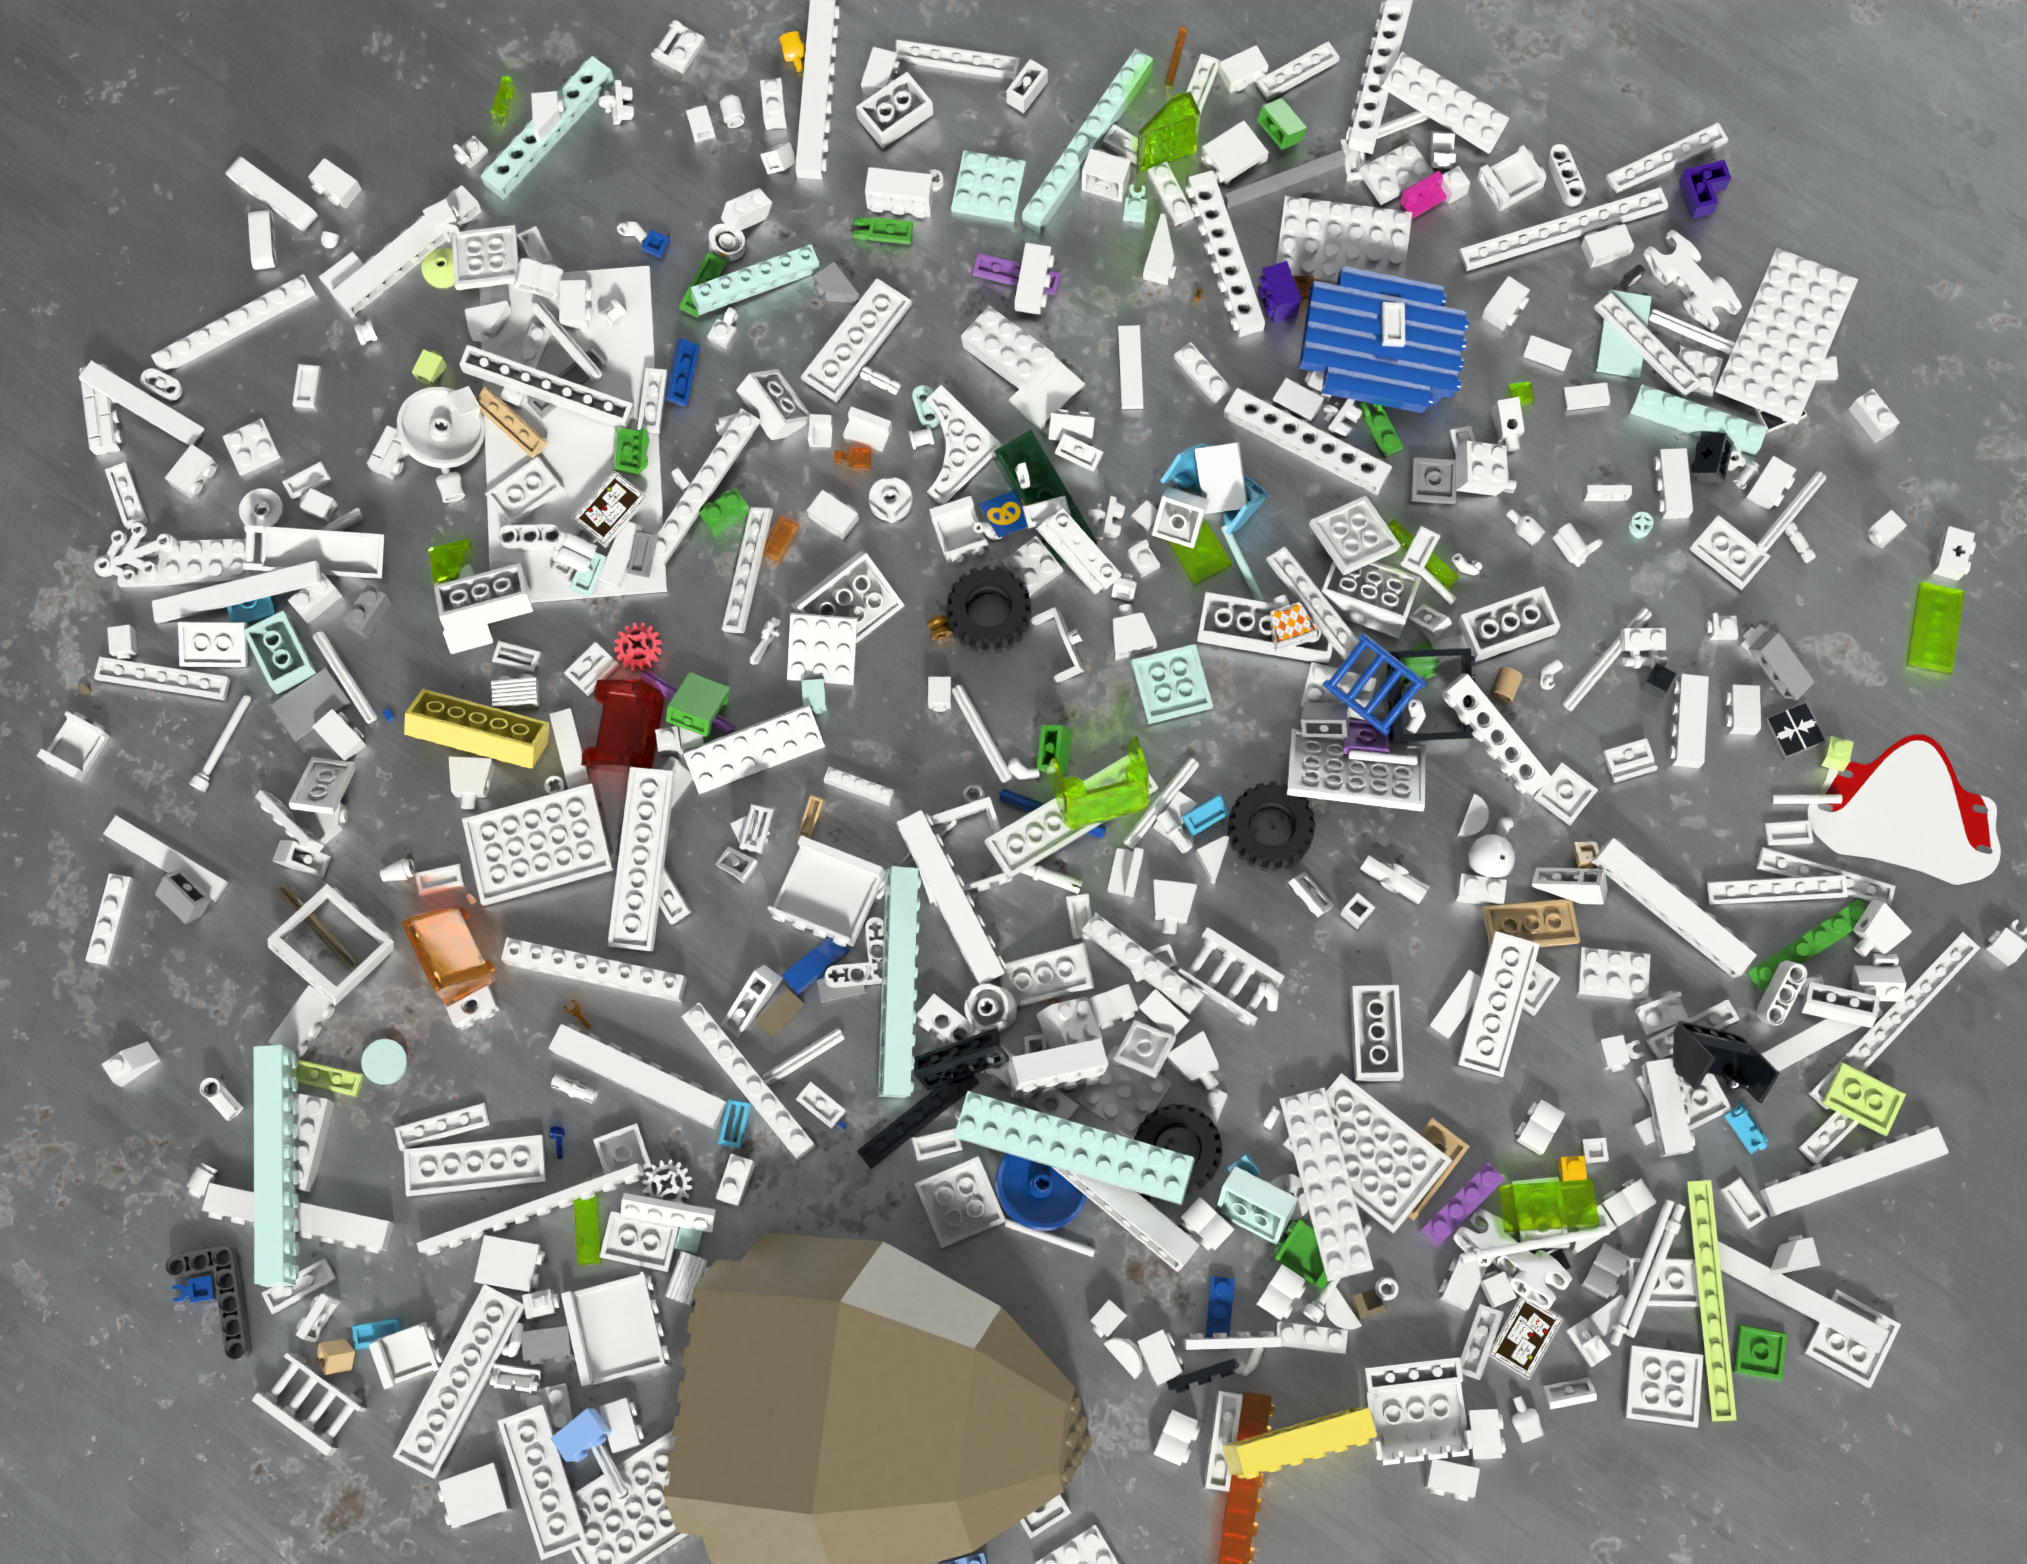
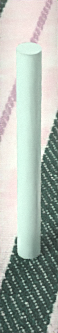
M1223 526L1221 530L1254 600L1265 602L1233 533L1228 535L1226 533L1228 526Z

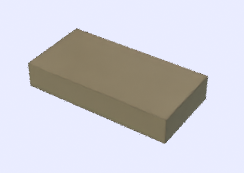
M787 988L758 1019L757 1024L774 1038L805 1004Z

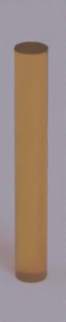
M1180 27L1165 80L1166 86L1171 87L1174 83L1188 31L1185 27Z

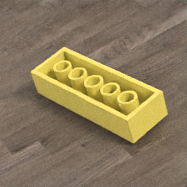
M422 689L405 712L404 734L532 769L548 744L549 722Z
M1352 1407L1223 1445L1222 1448L1229 1474L1238 1475V1478L1246 1477V1479L1260 1476L1259 1471L1274 1472L1281 1470L1282 1465L1290 1464V1466L1304 1463V1458L1312 1457V1459L1325 1457L1326 1452L1334 1451L1336 1453L1348 1450L1349 1445L1356 1444V1446L1368 1444L1370 1443L1369 1439L1377 1437L1370 1409Z

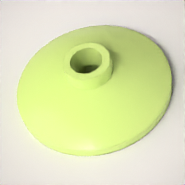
M437 248L424 258L422 274L425 280L432 286L446 288L455 284L453 249ZM445 262L442 267L438 266L440 263Z

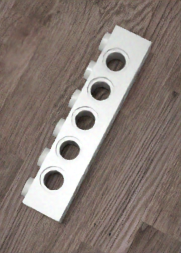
M1461 674L1442 690L1445 694L1444 700L1451 708L1455 707L1458 710L1459 719L1465 725L1469 724L1474 730L1472 732L1473 736L1480 743L1484 742L1488 747L1486 752L1492 759L1495 760L1497 758L1502 764L1500 769L1507 777L1511 776L1515 780L1514 786L1521 794L1533 795L1552 779L1550 774L1468 674ZM1469 695L1472 702L1466 708L1463 705V698ZM1481 712L1486 717L1482 725L1477 722V716ZM1494 730H1497L1500 734L1496 742H1493L1491 739V733ZM1509 747L1514 752L1511 759H1507L1505 756V751ZM1523 764H1525L1527 766L1528 771L1527 774L1522 777L1519 773V769Z

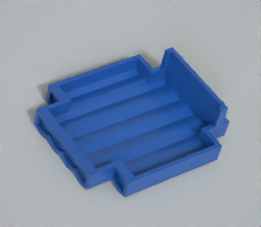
M1342 266L1338 273L1337 285L1314 281L1310 287L1299 368L1324 373L1322 394L1424 413L1427 407H1431L1432 404H1438L1441 398H1452L1455 392L1460 390L1462 380L1458 377L1459 371H1462L1464 365L1461 351H1464L1467 339L1464 338V331H1467L1469 326V318H1466L1467 311L1443 307L1447 294L1444 293V286ZM1383 302L1405 303L1404 347L1382 346L1381 304Z

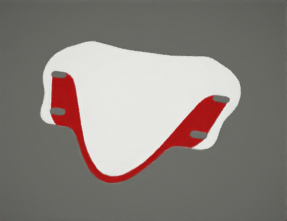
M1924 734L1904 737L1870 764L1849 761L1845 770L1853 773L1851 778L1840 776L1838 770L1829 768L1823 786L1815 795L1841 794L1842 803H1824L1833 807L1831 812L1819 809L1818 804H1809L1808 820H1811L1812 830L1819 839L1839 854L1889 862L1927 873L1956 885L1978 881L1987 877L1996 869L2000 860L2001 847L1996 833V804L1988 797L1964 790L1943 748L1933 738ZM1973 805L1986 807L1988 812L1986 814L1973 810ZM1982 845L1990 847L1992 849V853L1986 854L1979 852L1977 850V846Z

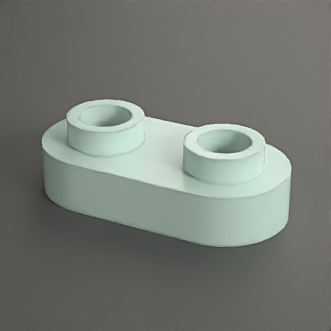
M921 385L913 391V403L921 425L934 428L939 424V420L925 401L920 400L923 396L928 398L933 393V390L928 386ZM927 416L934 417L932 420L926 419Z

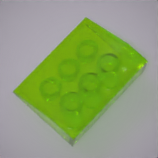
M1191 91L1185 94H1176L1138 132L1137 175L1145 173L1148 169L1166 161L1169 164L1196 154L1201 113Z

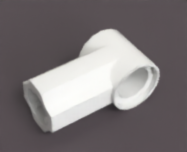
M206 1078L200 1084L201 1094L214 1105L227 1121L241 1113L244 1107L228 1091L222 1081L215 1078ZM216 1083L217 1091L210 1095L208 1089L211 1084Z

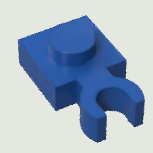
M211 1275L188 1279V1286L181 1284L172 1286L173 1290L180 1289L182 1291L180 1297L173 1298L174 1302H184L188 1297L190 1303L216 1299L214 1276Z

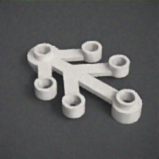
M135 523L131 527L133 534L123 553L119 556L116 555L120 546L125 544L127 536L119 530L112 533L111 540L113 542L107 554L100 556L94 564L95 572L102 577L116 575L126 583L134 584L138 578L137 574L130 569L123 570L117 566L127 563L142 570L148 576H154L158 571L157 566L150 561L144 562L137 558L160 549L166 553L172 552L176 548L177 541L170 534L164 533L159 535L156 541L136 548L141 538L145 536L147 528L141 523ZM141 527V531L137 533V529ZM121 535V539L117 541V537ZM152 566V570L147 572L148 567ZM132 574L131 579L127 580L128 575Z

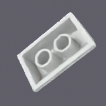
M779 369L749 373L736 390L753 416L760 419V425L771 440L786 438L809 423L810 413Z

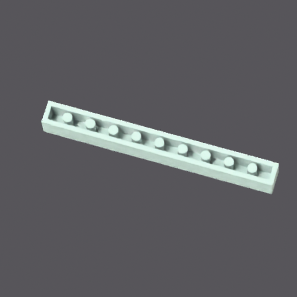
M1137 49L1133 51L1023 210L1022 224L1041 234L1081 176L1089 150H1097L1101 147L1102 139L1113 124L1116 125L1151 74L1153 58Z
M891 866L886 870L878 1097L906 1098L910 1096L914 1089L911 1070L914 1069L915 1058L912 1056V1047H914L916 1040L915 1033H913V1024L916 1022V1010H913V1005L917 998L914 978H917L918 975L915 956L918 955L919 951L916 933H918L920 925L919 920H916L917 911L920 908V898L917 897V890L921 885V876L918 875V868Z

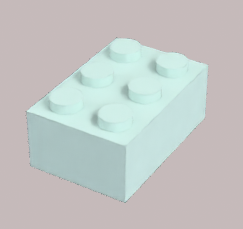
M284 611L243 630L270 687L276 694L317 674L291 619Z

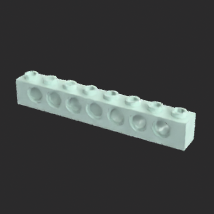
M593 56L588 61H584L578 72L574 76H570L565 86L557 91L559 99H563L564 112L561 113V121L542 141H535L534 143H529L531 140H536L533 133V120L528 121L524 130L519 135L513 137L510 145L505 150H502L497 155L496 160L483 170L481 178L484 185L504 200L614 81L611 69ZM587 80H592L590 83H584ZM573 95H578L576 98H570ZM503 170H508V172L501 174Z

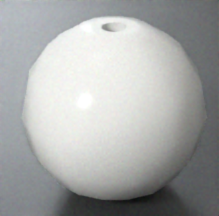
M1495 834L1484 835L1475 840L1471 845L1468 853V862L1471 870L1477 876L1501 879L1507 876L1513 869L1515 851L1506 838Z

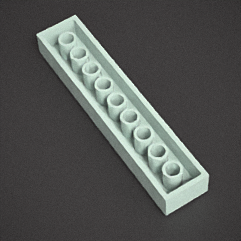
M283 1045L254 1047V1284L265 1287L296 1285V1279L299 1278V1267L296 1265L299 1244L295 1241V1232H298L299 1229L298 1218H295V1208H298L299 1204L298 1195L295 1194V1185L298 1184V1172L295 1170V1161L298 1160V1149L295 1147V1138L298 1137V1127L295 1124L298 1104L297 1101H294V1092L298 1089L297 1078H294V1068H297L298 1061L296 1054Z
M967 1091L954 1137L963 1141L1179 1205L1183 1204L1195 1158L970 1091Z

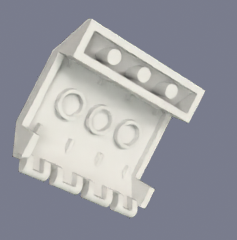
M1460 1357L1365 1368L1367 1408L1370 1409L1377 1437L1372 1438L1376 1458L1377 1460H1382L1383 1465L1399 1464L1400 1457H1403L1405 1463L1424 1461L1425 1454H1427L1428 1460L1448 1458L1447 1452L1450 1451L1452 1457L1469 1455V1449H1472L1473 1442L1471 1430L1467 1428L1461 1388L1463 1376Z

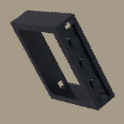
M1471 648L1388 651L1399 661L1400 658L1461 655L1462 674H1468L1475 682L1471 667L1474 666L1475 658L1474 653H1471ZM1388 663L1387 678L1395 669ZM1401 676L1387 693L1388 714L1401 698ZM1469 695L1464 697V706L1467 708L1472 702ZM1402 712L1389 727L1391 729L1389 741L1393 742L1474 738L1472 734L1474 730L1469 724L1465 725L1464 723L1463 731L1403 734Z

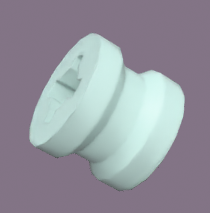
M1647 512L1636 513L1628 525L1630 534L1636 538L1647 536L1653 527V518Z

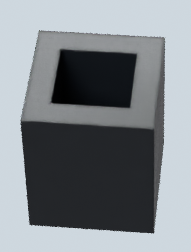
M1656 663L1641 690L1662 699L1677 673Z

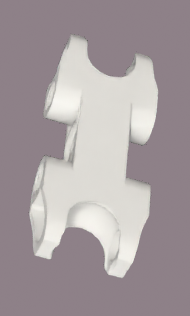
M1671 230L1667 233L1665 239L1672 250V254H1661L1654 247L1649 246L1645 249L1643 256L1650 266L1652 273L1662 284L1668 285L1674 281L1688 297L1683 304L1691 317L1713 332L1720 323L1712 308L1720 306L1725 308L1730 314L1736 315L1742 308L1741 303L1732 287L1722 277L1717 276L1711 280L1696 264L1701 260V255L1695 246L1678 232Z
M1479 1208L1473 1212L1470 1221L1481 1234L1475 1233L1466 1227H1460L1454 1236L1455 1242L1465 1253L1472 1252L1475 1248L1483 1250L1518 1243L1513 1239L1514 1230L1500 1217ZM1479 1217H1482L1486 1223L1482 1222ZM1462 1236L1466 1237L1471 1243L1466 1242ZM1528 1250L1482 1259V1262L1478 1263L1485 1267L1493 1263L1502 1271H1505L1506 1274L1513 1278L1511 1286L1516 1293L1544 1309H1550L1556 1300L1555 1294L1545 1283L1551 1284L1557 1289L1565 1290L1572 1280L1570 1274L1561 1264L1542 1250H1538L1534 1254ZM1555 1274L1560 1275L1564 1281H1561ZM1539 1294L1546 1297L1548 1301L1543 1300Z

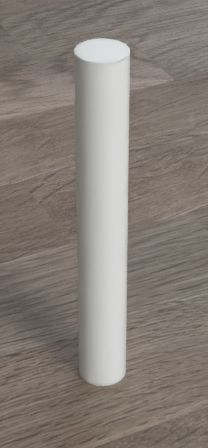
M1424 567L1420 575L1452 605L1457 598Z
M1349 750V759L1417 765V756Z
M1841 794L1772 795V804L1842 803Z

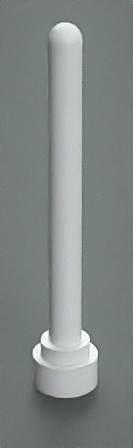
M245 694L241 698L202 771L192 777L189 784L196 789L206 792L210 785L209 775L251 701L249 694Z
M1369 1223L1362 1225L1365 1238L1371 1230ZM1341 1278L1328 1281L1316 1301H1312L1311 1304L1306 1306L1303 1313L1315 1322H1320L1324 1315L1323 1311L1325 1308L1323 1306Z

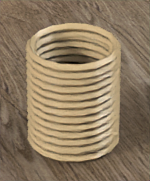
M1501 667L1491 688V696L1502 702H1512L1523 678L1522 674L1513 668Z

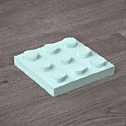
M963 150L951 211L1014 222L1026 161Z
M1196 644L1131 660L1148 724L1213 708Z

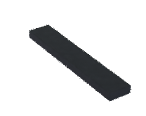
M972 1074L938 1086L857 1150L858 1154L872 1170L963 1098L967 1091L977 1087L980 1082Z

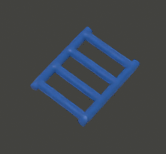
M1361 633L1358 638L1360 640L1331 679H1327L1322 685L1376 729L1388 735L1391 730L1389 727L1417 691L1427 685V682L1369 636ZM1368 647L1377 656L1350 691L1345 693L1337 684L1364 649ZM1385 660L1395 669L1364 708L1354 699ZM1404 675L1413 683L1386 718L1381 721L1372 712L1400 676Z

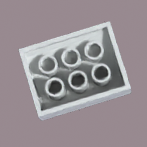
M861 551L792 604L797 613L858 618L857 642L905 606L868 554Z
M1333 561L1321 593L1341 618L1400 638L1421 577L1375 561L1343 575Z

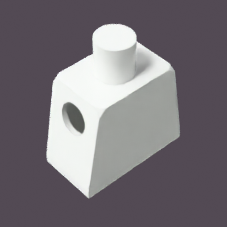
M1519 397L1498 400L1490 409L1497 441H1505L1507 451L1520 449L1518 438L1524 433Z
M1131 604L1119 606L1120 617L1114 618L1112 622L1115 660L1155 651L1157 642L1144 613L1133 614Z
M449 757L451 792L455 797H462L461 808L475 809V799L488 796L496 765L492 758Z
M1154 879L1155 920L1164 921L1163 933L1176 934L1177 923H1187L1197 884Z
M1872 900L1854 927V932L1861 939L1854 949L1863 957L1871 950L1876 953L1886 954L1912 931L1885 902Z
M1204 1031L1169 1052L1167 1061L1191 1086L1201 1081L1206 1090L1209 1091L1219 1084L1212 1074L1219 1069V1064Z

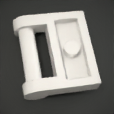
M672 20L669 25L670 29L659 46L653 49L651 55L656 60L684 74L704 44L705 37L684 27L680 22ZM677 33L680 34L681 37L670 54H664Z

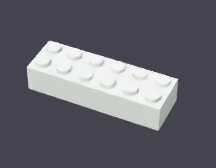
M1209 592L1205 593L1197 642L1322 664H1329L1333 647L1311 619L1318 632L1315 640L1275 652L1269 621L1270 612L1277 609L1275 604Z

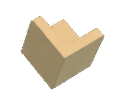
M346 1339L320 1342L316 1364L325 1376L349 1372L352 1370L355 1351Z

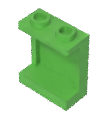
M689 672L668 705L666 722L707 737L711 731L712 721L722 705H727L729 701L730 687Z
M1299 1219L1297 1223L1292 1221L1285 1232L1289 1235L1285 1242L1280 1240L1273 1251L1276 1254L1274 1260L1279 1264H1283L1322 1291L1328 1281L1314 1229L1305 1224L1302 1219Z

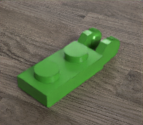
M871 217V219H854V225L863 228L870 227L869 231L854 230L852 236L855 239L911 245L914 226L912 221Z
M1362 401L1359 402L1358 405L1363 411L1364 422L1381 456L1386 457L1402 450L1403 445L1385 410L1382 409V405L1371 403L1376 413L1370 415L1367 404Z

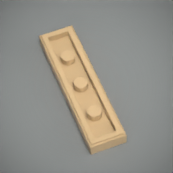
M484 387L476 397L481 407L480 411L531 458L540 455L549 443L543 436L488 387Z

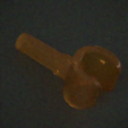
M571 999L575 1007L572 1010H568L564 1005L565 1011L569 1015L578 1018L584 1027L588 1029L591 1026L590 1023L580 1012L579 1004Z

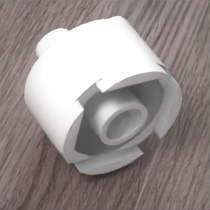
M992 984L979 985L970 992L971 994L965 1002L964 1009L968 1021L981 1030L988 1031L996 1028L998 1031H1002L1016 1020V1001L1013 995L1005 988Z

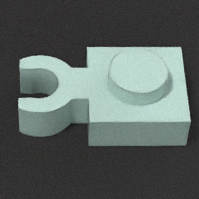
M1131 184L1129 189L1131 198L1126 197L1123 221L1144 223L1147 200L1143 199L1146 192L1145 186H1142L1141 192L1136 193L1134 192V185Z

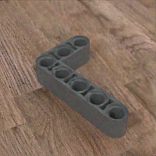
M221 1245L171 1256L165 1263L166 1272L171 1276L187 1278L214 1272L225 1355L235 1361L247 1360L252 1353L238 1252L231 1247ZM225 1251H228L230 1254L229 1259L223 1263L221 1256ZM205 1256L206 1264L200 1268L198 1260ZM182 1261L183 1268L177 1273L175 1265L177 1262ZM231 1274L233 1281L229 1286H226L224 1279L227 1275ZM234 1297L236 1305L234 1308L229 1309L227 1306L228 1300ZM237 1320L239 1322V1329L233 1333L231 1331V1324ZM237 1344L242 1345V1353L239 1356L234 1354V1348Z

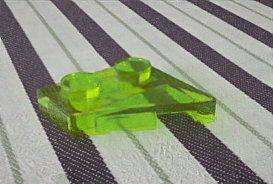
M469 538L428 548L432 578L435 586L459 579L460 570L466 562V552L472 547Z

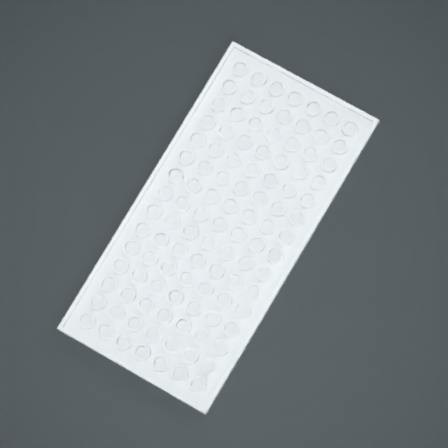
M650 266L563 272L561 281L586 280L588 288H592V301H589V308L592 309V321L588 322V329L565 330L584 352L593 347L607 361V365L600 370L603 374L601 379L596 382L589 379L582 386L632 403L634 413L628 429L638 431L645 368L656 369ZM514 283L479 287L480 306L508 301L512 314L496 336L481 342L483 351L515 362L532 323L545 327L532 312V307L535 303H543L559 322L560 291L555 299H550L535 293L516 289ZM615 299L625 309L627 314L621 315L613 322V326L609 328L597 313L603 312L612 304L611 301ZM552 336L538 370L557 377L575 360L557 339ZM483 379V388L488 387L500 397L504 387ZM526 395L520 409L511 405L508 406L549 442L539 457L563 486L564 491L517 525L554 524L560 528L561 532L574 535L579 527L572 522L571 518L613 472L615 430L618 427L559 406L541 419L527 403L532 397ZM484 415L487 491H489L533 458ZM647 433L650 438L648 448H646V456H648L647 468L639 475L617 473L648 497V500L629 522L643 526L644 532L658 534L664 525L659 433ZM487 498L490 571L521 563L528 582L531 603L587 598L568 590L573 578L570 582H567L550 571L555 562L553 556H551L553 550L507 551L504 549L498 539V531L501 527L508 524ZM552 534L548 540H555L558 534ZM514 535L507 536L505 541H511ZM536 535L528 536L527 541L534 540ZM615 537L606 547L597 542L595 552L607 558ZM653 559L649 578L631 575L626 571L619 588L597 579L590 598L668 592L666 564L664 566Z

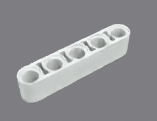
M240 156L225 172L232 181L303 232L318 217L317 213L310 206Z

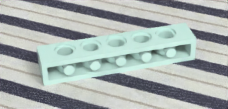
M810 244L691 287V298L698 314L702 315L818 273L819 261Z

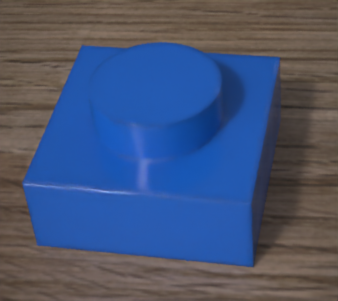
M650 230L641 247L642 251L662 259L671 239L668 236Z

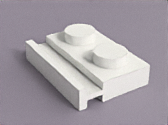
M595 642L564 674L589 696L619 664Z
M1647 738L1603 752L1609 772L1613 778V783L1658 769Z

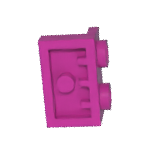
M1439 171L1403 191L1400 204L1405 211L1412 212V219L1446 200L1447 195L1441 188L1444 177Z

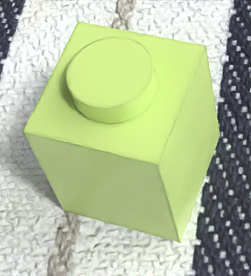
M423 349L412 373L416 380L436 387L447 365L440 353L433 350L429 352Z
M1831 736L1825 746L1821 766L1844 772L1850 761L1854 742Z

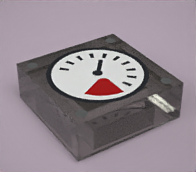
M1641 264L1623 276L1620 286L1624 291L1642 278L1645 269Z

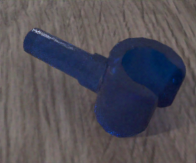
M552 1126L549 1138L556 1139L557 1159H563L562 1140L565 1131L562 1127Z

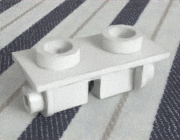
M494 1363V1376H491L490 1385H494V1388L511 1389L513 1385L515 1390L533 1393V1391H538L541 1388V1370Z

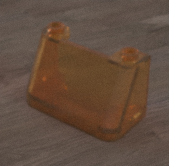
M458 905L410 916L401 921L432 988L447 1007L496 981L492 973L496 969L490 959L485 960L467 926V920L470 917L464 906L460 908Z

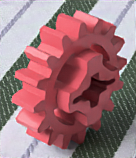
M633 623V628L631 629L627 625L624 626L626 632L619 631L620 639L614 640L618 646L614 648L615 653L618 654V661H623L622 664L625 668L630 664L632 671H635L637 666L640 667L641 671H644V665H648L651 668L652 660L655 662L659 661L656 654H662V650L659 647L663 643L661 640H657L660 637L659 633H653L654 628L652 626L646 629L645 623H642L640 627ZM650 639L653 642L652 650L648 647ZM625 644H627V646H628V649H627V651H626L627 654H625V652H624V645H625ZM634 645H635V646H636V645H637V646L642 645L643 649H642V648H639V647H637V648L635 649Z

